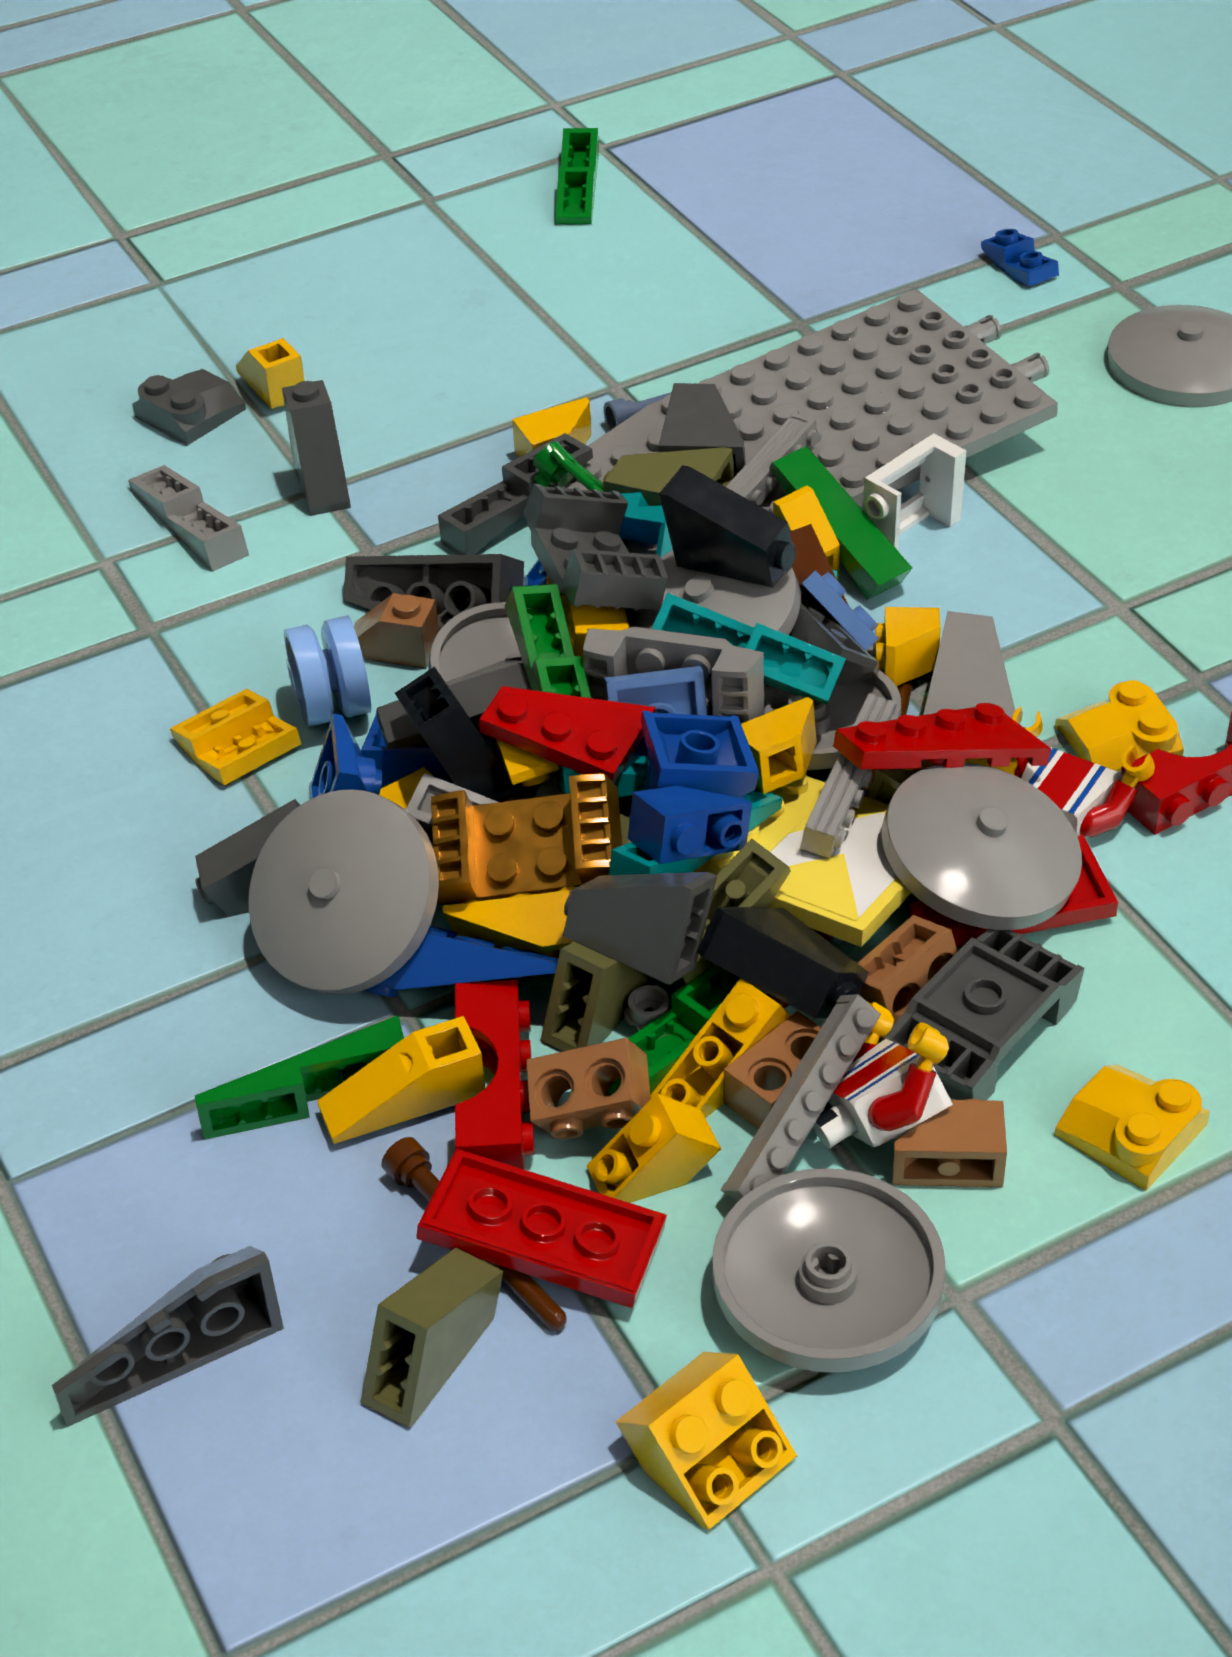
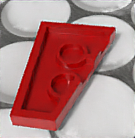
M502 686L480 717L479 732L581 774H606L615 783L644 737L641 724L642 711L655 713L656 707Z

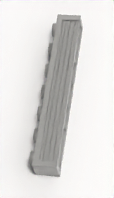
M793 412L726 487L761 506L764 498L770 491L776 489L779 482L770 469L771 463L805 446L808 448L814 446L819 437L816 419Z
M868 693L853 726H857L860 722L864 721L882 722L898 719L899 716L894 714L897 703ZM839 754L805 825L800 849L830 859L834 848H841L846 834V830L843 829L844 827L850 828L855 815V810H852L853 807H860L864 795L862 788L868 789L873 776V772L870 771L871 769L860 770L843 754Z
M859 994L842 995L838 998L836 1005L728 1180L720 1189L735 1203L757 1186L784 1175L881 1014Z

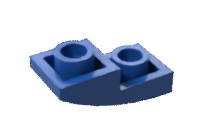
M1016 229L997 231L994 237L981 241V249L997 267L1011 278L1028 287L1059 275L1058 261L1045 257L1041 252L1035 251L1034 238L1020 234Z

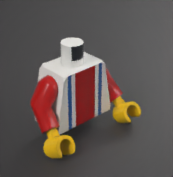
M1022 707L1017 708L1012 716V719L1018 724L1022 721ZM1039 711L1037 712L1034 725L1028 728L1024 727L1036 737L1041 734L1043 729ZM1129 746L1123 751L1121 756V763L1126 771L1121 780L1122 773L1050 747L1051 753L1047 766H1031L1028 758H1016L1017 766L1014 775L1027 781L1047 795L1065 814L1076 835L1083 834L1085 839H1087L1088 837H1094L1113 830L1121 824L1138 792L1134 788L1136 783L1149 779L1154 773L1155 766L1149 753L1142 765L1131 767L1137 758L1138 751L1135 746Z
M876 1002L870 1004L881 1015L829 1099L832 1108L821 1114L813 1126L821 1142L830 1149L852 1135L872 1147L880 1146L953 1105L933 1066L940 1063L948 1053L949 1045L945 1036L930 1025L920 1022L910 1034L908 1048L888 1039L878 1044L879 1038L886 1036L893 1027L894 1019L888 1009Z

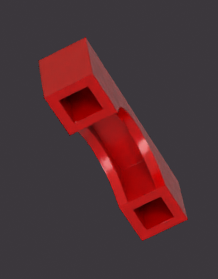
M1232 712L1225 749L1221 752L1203 757L1179 756L1159 748L1150 752L1155 766L1154 773L1149 779L1136 783L1134 788L1138 792L1127 812L1154 835L1173 825L1177 826L1184 823L1189 817L1210 806L1219 805L1232 795ZM1148 754L1136 759L1131 767L1142 765ZM1123 766L1121 767V780L1126 772Z
M518 980L455 983V1018L465 1017L482 1053L483 1066L495 1075L489 1085L479 1094L455 1104V1150L458 1148L525 1170L524 1156L535 1155L533 1123L523 1122V1113H530L528 1081H522V1072H527L526 1059L532 1058L531 1040H521V1032H531L529 1000L519 1001Z

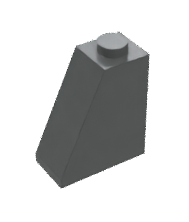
M323 380L314 382L302 381L293 386L283 387L282 392L294 470L310 516L351 508L332 404Z
M674 383L659 442V452L720 447L731 448L733 450L734 473L736 476L746 465L744 441L716 385Z
M296 799L195 856L199 877L195 879L196 886L207 903L212 904L215 902L229 917L249 913L250 882L257 858L277 825L289 813L300 806Z
M710 872L598 876L573 889L569 894L564 906V914L567 918L563 936L670 985L695 969L698 958L697 950L703 938L717 875Z

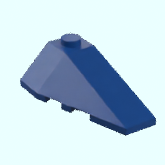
M430 926L419 948L402 968L383 982L366 989V991L382 996L396 997L398 990L555 974L558 958L504 946L503 949L494 948L495 943L492 941L457 936V932Z

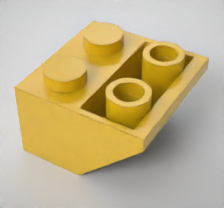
M702 1352L615 1421L644 1472L703 1529L708 1530L797 1457L796 1452L738 1354Z

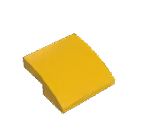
M247 688L170 728L173 738L207 774L223 785L236 780L302 744L297 728L275 717L269 700Z

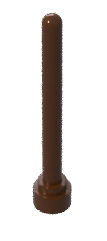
M405 1137L395 1142L382 1158V1169L398 1185H406L410 1188L415 1187L428 1201H430L440 1181L431 1172L432 1165L429 1162V1153L413 1137ZM485 1261L503 1270L502 1280L548 1329L558 1331L566 1325V1313L530 1275Z

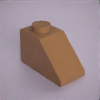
M393 593L357 620L354 624V629L363 659L427 669L432 645L439 632L436 599Z
M980 1099L951 1100L953 1105L907 1131L894 1142L892 1185L1003 1187L1007 1158L1003 1101Z

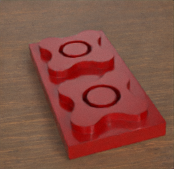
M456 1148L418 1223L416 1239L450 1250L456 1247L478 1259L633 1308L664 1231L667 1215Z

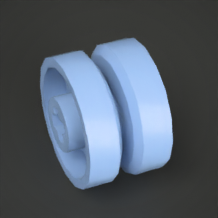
M349 615L324 620L321 627L323 650H321L315 631L308 624L284 629V642L287 654L286 663L290 683L307 727L331 722L332 714H334L332 692L340 711L346 717L371 712V696L366 668L357 634Z

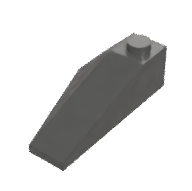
M503 554L346 557L344 600L372 610L393 593L436 599L440 631L450 619L467 609L483 604L507 602L512 587L523 586L524 561Z
M522 660L501 661L446 682L478 731L480 717L502 686L532 690ZM399 700L377 707L376 717L386 749L428 745ZM479 732L484 740L494 739L491 736Z

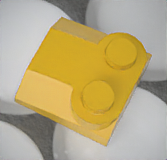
M1129 680L1118 683L1110 689L1108 700L1079 709L1055 720V727L1062 732L1079 758L1120 773L1123 766L1121 763L1122 753L1127 747L1132 745L1138 751L1136 759L1158 748L1183 756L1184 748L1177 722L1149 686L1139 681Z
M1120 1065L1104 1066L1073 1097L1055 1127L1054 1135L1147 1191L1207 1126L1210 1111L1202 1107V1099L1199 1092L1185 1081L1164 1079L1156 1082Z

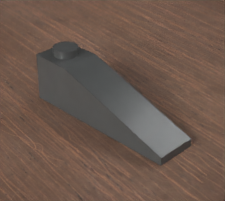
M248 1246L235 1253L222 1255L212 1263L196 1269L55 1382L52 1388L66 1427L283 1330L284 1326L270 1262L265 1252Z

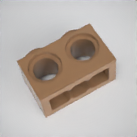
M911 916L857 962L869 972L861 989V997L870 1004L876 1002L888 1009L893 1016L894 1025L906 1011L912 997L958 952L952 930L918 916Z
M796 1011L724 1068V1104L759 1129L821 1027L799 1011Z
M628 1038L526 1059L530 1121L556 1139L576 1138L583 1134L584 1129L598 1126L609 1129L623 1128L651 1099L647 1054ZM622 1078L619 1089L614 1094L608 1096L611 1084L617 1079ZM571 1089L568 1100L558 1107L562 1094Z

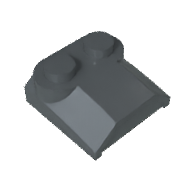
M204 369L187 373L173 380L162 375L151 376L138 387L139 400L132 404L134 416L137 419L187 446L246 410L245 402L228 381Z

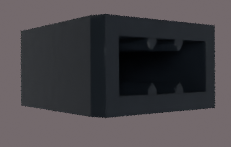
M682 465L659 493L677 567L772 588L785 571L792 567L796 549L791 540L788 522L692 467Z
M435 666L395 692L412 722L455 785L497 802H504L507 796L517 790Z
M717 907L697 950V953L706 960L815 1019L828 1018L840 996L855 994L861 996V989L869 974L866 969L784 908Z

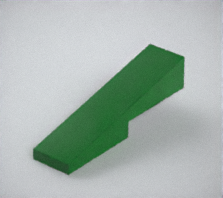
M563 128L561 166L558 171L556 224H592L599 158L598 128Z
M807 446L771 463L770 469L787 495L806 485L813 489L840 543V560L866 600L902 583L913 569L912 566Z
M558 585L512 587L505 604V609L532 690L591 698L581 656H574Z
M714 965L672 994L671 1009L628 1038L647 1054L650 1095L740 980L738 976ZM756 987L758 990H760V991L763 992L764 994H767V992H765V991H763L762 989ZM622 1078L617 1079L611 1084L608 1096L614 1094L619 1089Z
M399 1015L194 1095L204 1140L310 1118L308 1101L320 1099L404 1039Z

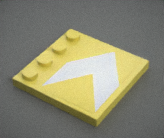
M805 775L804 778L771 791V793L783 797L781 809L748 832L747 843L754 839L788 865L791 870L768 908H784L808 927L862 947L911 894L893 871L883 847L882 824L889 805L863 796L860 807H853L852 809L855 810V815L850 828L844 827L843 829L846 830V834L841 848L835 847L830 859L800 849L805 825L825 785V782ZM739 851L717 854L693 872H710L717 875Z

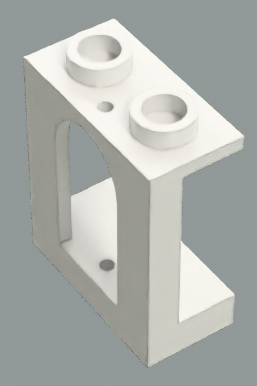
M933 433L864 478L863 511L897 550L899 547V535L928 516L949 527L961 520L966 450ZM921 464L919 493L901 504V492L888 485Z

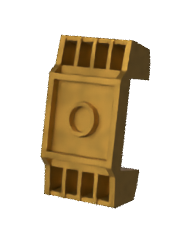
M583 774L569 776L570 793L475 806L472 805L465 790L431 796L433 850L437 861L439 877L437 905L462 903L469 900L485 901L508 898L518 893H530L533 895L557 892L564 887H579L598 876L609 875L611 850L622 846L617 786L606 774Z

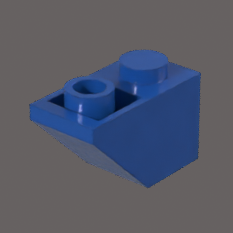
M677 785L636 791L632 794L627 839L659 864L739 851L747 844L752 803L744 798Z

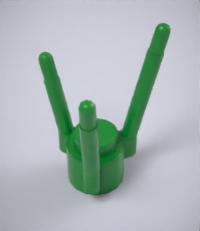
M552 442L545 446L533 460V465L539 471L534 477V481L541 486L552 487L551 484L555 483L561 487L574 477L588 490L597 489L598 491H603L602 482L581 466L558 442Z

